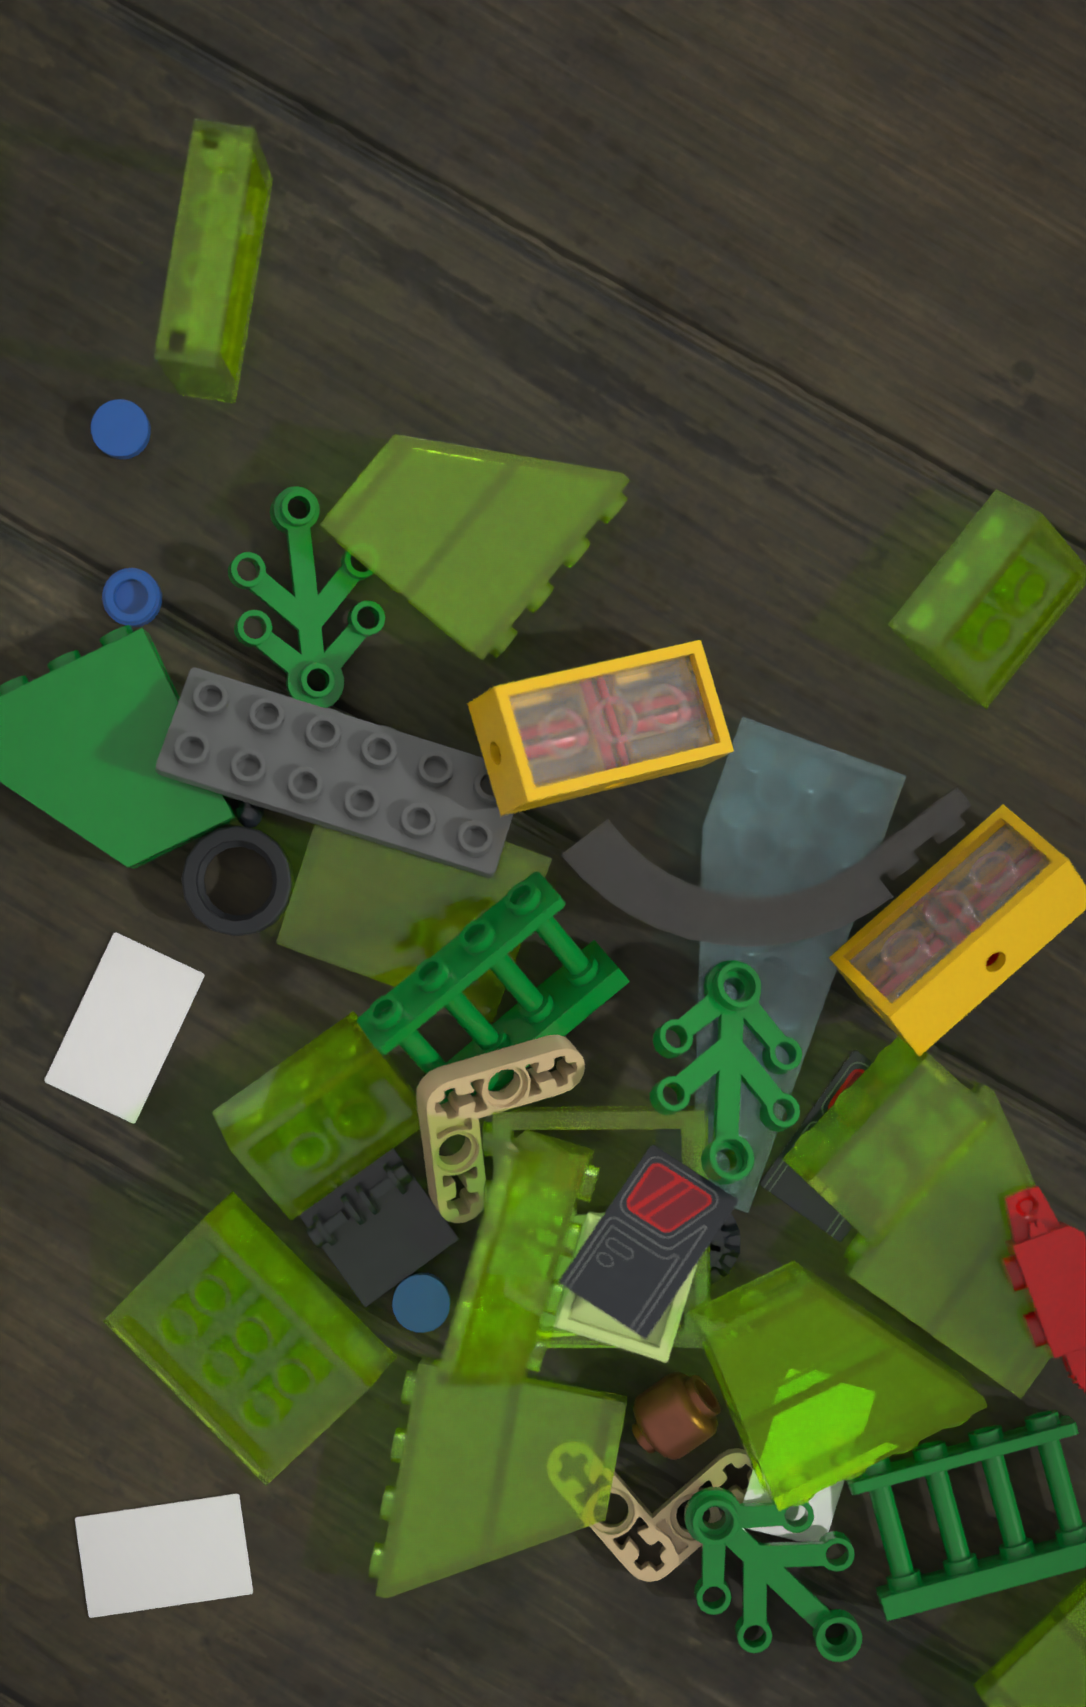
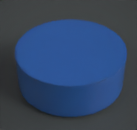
M115 399L104 403L95 412L91 422V434L95 444L103 453L111 458L123 460L133 458L145 449L150 439L151 427L146 414L138 405L128 400Z
M126 568L117 571L107 580L103 588L102 601L107 614L117 623L123 626L141 627L150 623L159 613L162 605V593L158 583L148 573L136 568Z
M415 1273L402 1280L397 1286L392 1300L393 1312L398 1322L404 1328L417 1333L430 1332L438 1328L446 1320L451 1306V1297L447 1286L441 1279L429 1273Z

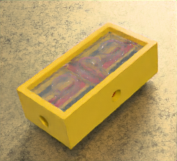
M701 640L495 686L467 703L500 816L702 767L734 752Z
M1003 804L833 953L829 959L858 997L918 1056H921L1086 910V885L1071 862Z

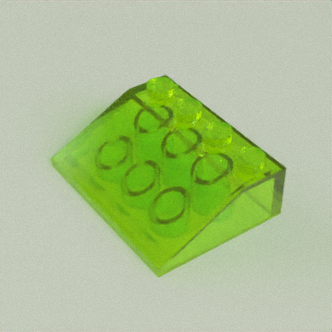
M315 824L276 944L395 987L414 972L421 962L432 957L461 933L468 923L479 918L502 899L514 885L522 882L535 871H539L546 878L552 858L505 841L495 875L492 878H486ZM522 942L508 953L514 962ZM489 969L462 992L486 1020L493 1023L505 987Z
M528 1129L505 1146L435 1381L436 1384L446 1387L521 1385L527 1377L529 1370L539 1373L549 1343V1338L540 1335L545 1315L548 1313L556 1316L565 1287L559 1283L560 1279H557L562 1258L564 1256L573 1259L583 1229V1224L573 1222L579 1201L581 1199L590 1202L599 1176L600 1168L590 1165L595 1150Z
M233 1191L202 1219L103 1321L265 1486L354 1404L397 1357Z

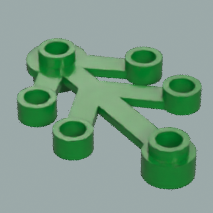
M293 486L279 493L272 501L270 507L272 523L279 531L287 535L293 595L266 573L264 561L260 556L252 552L241 553L230 562L228 577L234 586L251 591L297 630L299 652L272 633L270 618L260 610H249L242 614L235 622L234 633L241 644L255 647L287 674L286 688L291 698L328 708L336 703L343 692L344 677L341 670L342 666L366 637H370L382 629L385 623V613L382 607L374 601L366 600L353 606L347 616V627L325 651L321 627L358 581L368 578L377 570L379 558L375 549L368 544L358 543L351 546L342 555L340 568L318 594L310 528L318 520L320 512L319 503L314 494L308 489ZM298 499L305 504L307 512L304 518L297 519L290 515L288 511L290 500ZM354 552H361L368 558L369 567L367 571L360 572L353 568L351 556ZM249 561L255 566L256 577L254 580L246 581L238 575L237 566L239 562ZM360 609H367L373 613L375 624L372 629H365L359 625L357 614ZM253 618L261 623L263 632L260 638L253 639L245 634L243 625L246 619ZM310 671H318L323 674L326 684L322 691H314L308 686L307 676Z
M726 960L715 965L707 973L704 980L705 997L679 1019L669 1020L659 1026L653 1034L655 1050L665 1058H676L691 1047L694 1034L719 1016L718 1041L679 1074L666 1077L656 1083L650 1091V1103L659 1114L665 1116L674 1115L688 1105L690 1095L716 1074L713 1141L704 1147L701 1155V1165L707 1177L721 1185L733 1184L746 1177L754 1164L752 1147L739 1135L741 1080L761 1104L760 1119L769 1130L775 1132L783 1131L794 1125L800 1116V1107L796 1099L782 1092L743 1043V1023L763 1044L762 1061L766 1069L773 1074L783 1075L795 1069L802 1060L801 1047L796 1040L784 1035L759 1004L761 981L757 972L751 966L736 960ZM724 982L731 983L736 988V1000L731 999L726 994L723 986ZM667 1030H672L679 1036V1048L672 1047L667 1042ZM776 1047H781L787 1052L789 1056L788 1064H783L777 1059L775 1054ZM664 1087H669L675 1091L677 1095L676 1105L668 1104L663 1097ZM774 1103L784 1107L787 1114L786 1121H781L775 1117L773 1113ZM717 1152L727 1156L730 1163L728 1171H723L718 1166L715 1158Z
M709 1487L698 1491L690 1498L685 1508L684 1520L689 1534L693 1539L702 1544V1577L695 1585L694 1594L697 1604L703 1612L717 1615L724 1612L731 1603V1592L724 1579L726 1546L743 1561L742 1616L735 1625V1634L743 1650L749 1653H760L767 1649L772 1641V1631L766 1619L768 1585L813 1627V1639L818 1651L824 1658L833 1662H843L857 1654L862 1644V1633L856 1619L845 1610H829L785 1568L825 1566L830 1571H843L850 1567L855 1557V1551L849 1538L842 1532L831 1531L824 1534L819 1541L759 1543L744 1529L783 1526L792 1533H800L807 1530L814 1520V1511L807 1497L793 1492L784 1495L779 1502L739 1503L730 1491L720 1487ZM801 1505L805 1507V1513L800 1519L793 1521L785 1517L787 1509L791 1506ZM719 1507L723 1510V1516L720 1520L710 1523L703 1519V1514L708 1508ZM833 1544L846 1546L845 1553L837 1559L828 1558L826 1556L827 1549ZM710 1587H719L723 1590L721 1598L715 1602L705 1601L703 1594ZM834 1623H840L845 1626L844 1632L839 1637L830 1638L825 1635L826 1629ZM757 1625L764 1629L761 1637L756 1640H747L743 1637L744 1632L750 1626Z

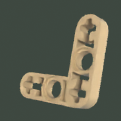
M556 1034L533 1039L438 1067L429 1071L421 1079L417 1087L416 1099L428 1193L436 1209L447 1221L452 1223L467 1222L475 1218L483 1210L487 1202V1185L479 1118L563 1094L573 1089L580 1082L584 1074L585 1062L579 1051L566 1037ZM562 1056L563 1059L557 1061V1070L548 1072V1070L554 1067V1059ZM530 1064L532 1068L526 1070L525 1067ZM506 1069L514 1070V1077L506 1088L494 1092L488 1090V1083L497 1072ZM453 1089L454 1091L448 1094V1102L439 1104L438 1102L444 1100V1091ZM475 1089L477 1094L475 1096H471L470 1093L474 1092ZM459 1134L465 1136V1143L457 1153L451 1156L439 1155V1148L447 1138ZM457 1175L465 1187L460 1190V1198L451 1201V1199L456 1197V1185L451 1176Z
M571 1437L556 1443L549 1453L547 1470L553 1485L624 1567L637 1579L652 1582L667 1576L702 1545L692 1538L687 1529L679 1524L676 1518L679 1506L686 1500H689L695 1493L704 1489L701 1486L709 1480L712 1487H720L725 1483L727 1474L724 1468L730 1463L738 1469L745 1464L751 1467L747 1474L748 1481H750L756 1457L749 1451L740 1448L726 1450L712 1460L653 1513L647 1509L594 1446L585 1439ZM566 1451L573 1457L581 1452L587 1456L583 1469L593 1482H595L599 1473H603L608 1479L595 1486L585 1501H582L576 1495L585 1490L583 1482L573 1473L566 1478L559 1473L563 1467L560 1455ZM738 1485L731 1486L728 1491L734 1494L739 1503H743L747 1488L742 1490ZM604 1494H618L628 1504L627 1516L618 1524L609 1525L603 1523L595 1514V1503ZM719 1507L709 1508L710 1518L708 1522L714 1523L720 1520L723 1516V1511H720ZM638 1517H641L646 1523L637 1528L638 1534L649 1545L655 1544L657 1541L664 1545L660 1550L662 1563L658 1566H655L650 1561L642 1565L636 1562L639 1556V1548L630 1536L626 1538L623 1545H620L615 1540L616 1537L627 1533Z

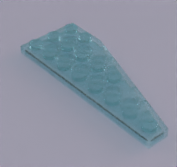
M742 716L732 742L734 752L729 753L702 825L697 1003L705 997L704 980L707 973L715 965L726 960H736L751 966L757 972L761 981L759 1004L785 1036L791 1037L798 1042L802 1050V1060L790 1072L776 1075L768 1071L762 1061L764 1046L744 1023L743 1043L782 1092L791 1095L837 969L829 957L844 945L848 939L906 776ZM724 982L723 986L726 994L731 999L736 1000V988L731 983ZM719 1016L697 1032L696 1058L718 1041ZM776 1047L775 1054L777 1059L783 1064H788L789 1056L787 1052L781 1047ZM715 1074L695 1091L693 1170L736 1197L738 1203L734 1207L735 1209L749 1213L778 1132L771 1131L764 1126L760 1119L761 1104L741 1080L739 1135L752 1147L754 1153L753 1168L746 1177L733 1184L721 1185L710 1180L703 1171L701 1155L704 1147L713 1141ZM778 1103L773 1105L775 1117L782 1121L785 1113L784 1107ZM717 1152L715 1158L718 1166L723 1171H728L730 1163L727 1156Z

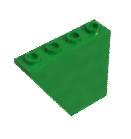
M126 625L101 637L99 641L102 647L81 657L79 651L75 650L50 661L47 664L50 672L29 682L27 676L23 675L0 685V782L126 867L136 869L238 819L228 797L156 773V762L180 696L150 634L143 628L133 632L131 625Z

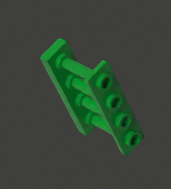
M535 871L522 882L514 885L502 899L479 918L468 923L461 933L432 957L421 962L414 972L391 991L374 1001L370 1008L358 1017L357 1023L381 1055H386L399 1045L416 1065L427 1074L429 1071L444 1065L547 1035L557 1034L565 1036L630 981L595 940L582 950L576 945L553 917L565 906V901L539 871ZM534 931L563 964L561 968L538 987L534 986L508 955L510 951ZM489 969L518 1002L492 1025L462 992ZM443 1007L446 1008L473 1039L447 1062L444 1061L417 1030ZM506 1069L497 1072L490 1079L488 1090L494 1092L503 1088L513 1079L514 1070ZM448 1089L444 1091V1100L438 1103L444 1104L448 1102V1094L454 1090ZM475 1089L474 1092L470 1093L471 1096H475L477 1094Z
M1058 1410L1041 1411L1025 1417L1024 1422L1026 1426L1004 1432L1001 1425L982 1427L968 1433V1442L947 1447L945 1440L927 1442L912 1448V1457L890 1462L888 1455L868 1458L855 1464L857 1472L845 1475L852 1495L869 1492L891 1573L886 1577L887 1584L875 1587L881 1611L887 1621L1086 1567V1522H1082L1060 1442V1439L1079 1434L1076 1422L1069 1415L1059 1417ZM1034 1446L1038 1447L1060 1527L1055 1531L1056 1538L1034 1544L1032 1538H1026L1004 1459V1454ZM978 1461L982 1463L1003 1544L998 1547L999 1554L977 1559L975 1553L969 1552L947 1471ZM925 1476L947 1559L942 1562L944 1569L921 1575L920 1569L913 1568L891 1485Z

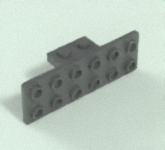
M192 668L188 674L156 762V773L158 775L486 878H492L495 875L514 814L500 816L485 761L482 757L199 668Z

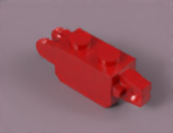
M1039 1186L1025 1187L1003 1197L1011 1239L1004 1241L1010 1256L1001 1259L1002 1266L1013 1292L1023 1290L1031 1312L1022 1314V1319L1033 1347L1044 1346L1045 1352L1054 1359L1061 1357L1065 1370L1069 1372L1068 1377L1072 1378L1071 1382L1073 1384L1076 1383V1386L1079 1389L1082 1388V1391L1086 1393V1237L1084 1232L1057 1220Z

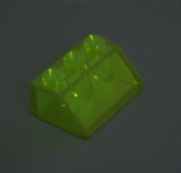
M996 489L888 625L917 656L976 703L987 709L1086 585V565L1041 512Z
M355 1011L212 1111L230 1151L291 1221L420 1129L416 1094L389 1055H381L357 1023L359 1016Z
M898 1036L890 1045L879 1052L875 1061L852 1086L845 1089L838 1096L835 1104L819 1121L799 1137L795 1146L782 1160L872 1245L877 1247L998 1117L930 1054L925 1051L921 1056H918Z

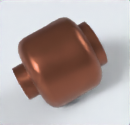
M673 1372L636 1397L633 1407L636 1422L632 1424V1431L638 1443L648 1453L652 1454L657 1451L666 1458L677 1460L716 1433L718 1423L716 1415L721 1411L720 1404L712 1389L701 1377L695 1374L689 1377L681 1372Z

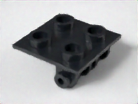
M392 1145L297 1213L307 1226L306 1232L318 1248H323L364 1307H367L459 1240Z

